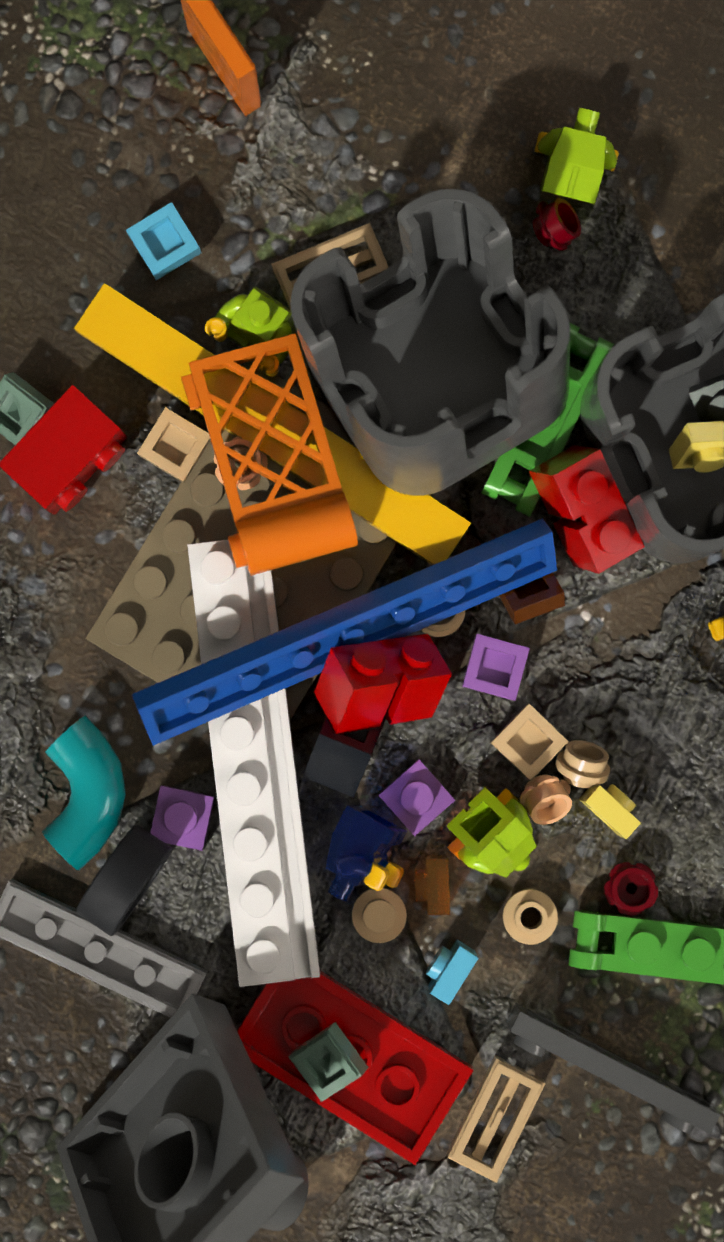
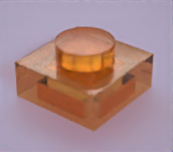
M446 854L424 855L425 868L414 869L415 901H426L428 915H450L448 857Z

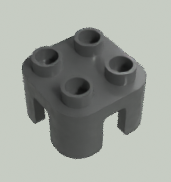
M443 189L424 194L405 205L399 211L397 220L403 256L391 267L359 284L356 268L344 250L340 247L333 248L314 259L304 268L298 276L291 294L292 318L314 382L374 475L390 489L406 495L422 496L440 492L543 431L560 416L569 395L570 326L568 315L562 302L548 285L530 296H526L514 274L512 236L508 226L488 201L477 194L459 189Z
M724 294L713 299L695 320L668 333L658 336L654 327L650 326L622 339L610 350L586 385L581 400L580 415L585 434L592 448L601 449L638 534L643 541L645 547L642 549L651 556L669 563L695 562L724 549V467L706 473L697 472L694 468L673 469L669 454V448L687 423L700 422L689 395V388L724 374Z

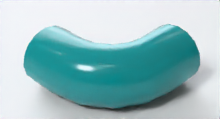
M86 715L70 726L45 751L46 755L67 777L70 783L71 794L67 806L42 830V834L52 847L78 871L100 852L118 827L126 796L121 762L106 737Z

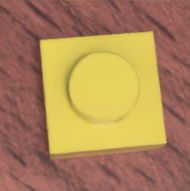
M724 421L687 423L669 448L673 469L694 468L697 472L706 473L724 467Z
M613 784L606 790L600 785H594L588 788L579 798L610 829L626 840L641 824L631 814L636 804Z

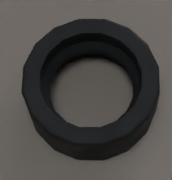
M139 825L133 826L119 842L83 895L76 913L108 935L113 936L142 899L169 857L172 848Z

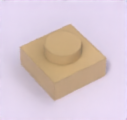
M165 407L137 454L185 483L210 442V436L208 432Z
M527 703L490 743L531 781L569 741L532 705Z

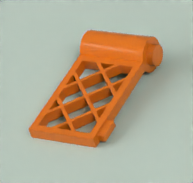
M296 333L189 362L191 374L181 376L190 410L202 409L229 501L237 534L227 536L236 569L247 566L249 574L252 576L358 546L353 517L341 487ZM288 351L294 371L284 389L256 374L265 357ZM254 360L249 370L239 365ZM227 368L244 378L230 404L209 393L204 377L205 373ZM296 381L302 399L290 393ZM251 382L278 396L265 422L237 408ZM285 401L307 413L309 424L299 441L272 427ZM213 405L225 411L219 423L217 422ZM232 416L260 430L246 456L224 445L221 434ZM312 433L318 452L306 446ZM266 434L294 449L280 475L252 460ZM302 453L322 464L327 484L306 490L287 480V477ZM228 457L241 464L234 477ZM247 468L275 482L266 501L242 507L237 486ZM282 487L293 492L292 494L276 498Z

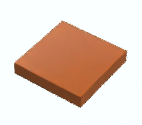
M181 0L188 31L243 114L247 116L261 107L256 66L212 0Z

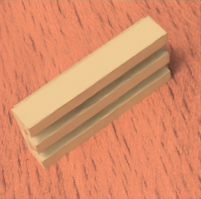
M370 223L271 264L290 310L291 294L297 278L290 281L287 274L307 266L314 259L333 248L340 247L345 250L364 241L366 242L368 249L348 257L355 268L374 260L376 266L357 273L359 284L389 268Z
M495 1055L447 1151V1158L497 1183L546 1084L544 1079L536 1075L533 1076L525 1072L524 1069L516 1065L513 1066L507 1063L505 1059ZM501 1074H503L508 1079L469 1155L463 1151ZM519 1083L528 1088L489 1165L482 1161L483 1156Z

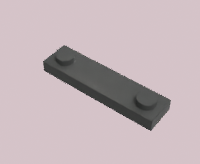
M515 1003L506 1021L510 1032L516 1034L513 1042L520 1048L541 1058L547 1050L662 1109L661 1119L685 1133L691 1134L695 1126L711 1135L721 1115L710 1102L518 1003Z

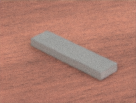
M14 879L8 881L0 898V938L170 1018L192 993L198 994L208 970L120 929L113 936H110L77 914L76 908Z

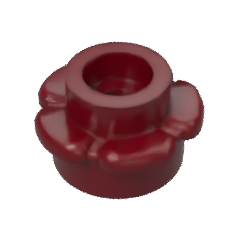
M557 198L549 204L546 201H542L537 205L536 213L539 216L534 218L532 223L536 237L546 247L552 246L559 251L566 250L572 240L581 234L580 220L574 208L563 198Z
M622 862L611 869L609 873L610 880L604 885V894L609 904L616 905L620 913L628 916L639 915L642 910L653 906L658 897V887L654 882L655 874L648 866L642 863L631 865L629 862ZM629 883L636 885L634 893L627 892L626 886Z

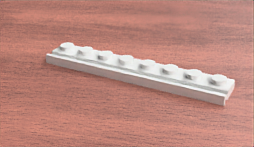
M228 540L187 545L201 664L279 631L272 570L250 576L247 566L236 569ZM285 688L208 722L239 987L293 981L307 977H320L287 692Z

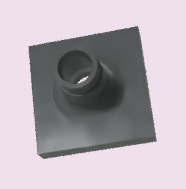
M193 993L57 1146L88 1242H247L259 1228L270 1231H281L288 1228L302 1212L308 1195L309 1181L306 1166L302 1159L292 1152L226 1006Z

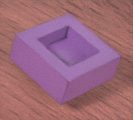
M476 634L462 687L516 701L530 648Z
M420 759L415 761L378 794L414 836L455 801Z
M161 785L150 833L164 843L203 851L215 796Z

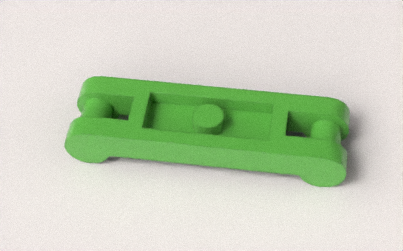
M570 322V353L587 362L582 372L569 366V395L563 411L549 427L498 457L481 492L494 500L500 496L516 504L515 510L529 517L540 498L538 490L532 478H530L526 486L508 477V474L514 463L531 470L563 451L581 414V400L586 385L614 345L601 337L595 341L578 333L580 327Z
M587 910L574 911L573 927L578 929L576 948H570L568 965L571 967L724 985V927ZM600 932H614L611 952L598 950Z

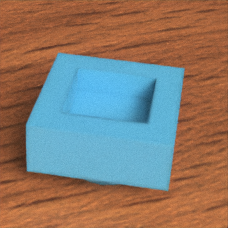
M172 202L126 229L128 236L155 280L160 279L202 253Z
M458 939L450 950L442 946L426 971V975L432 978L428 984L430 994L450 1005L479 958L476 951Z

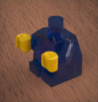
M347 805L331 837L326 869L335 873L336 876L328 892L334 897L347 902L355 885H367L376 891L382 890L385 885L390 888L398 887L404 875V869L388 861L387 852L392 845H401L407 830L361 805Z

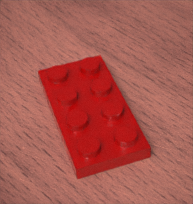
M320 971V977L317 978L307 977L293 981L265 984L237 1029L253 1064L415 1166L474 1071L472 1065ZM336 1022L369 1068L360 1078L321 1102L288 1056L295 1048Z

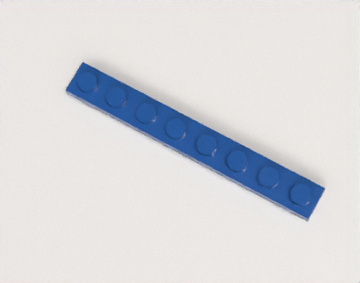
M542 518L131 694L152 745L154 746L322 673L332 647L405 637L557 571L553 532Z

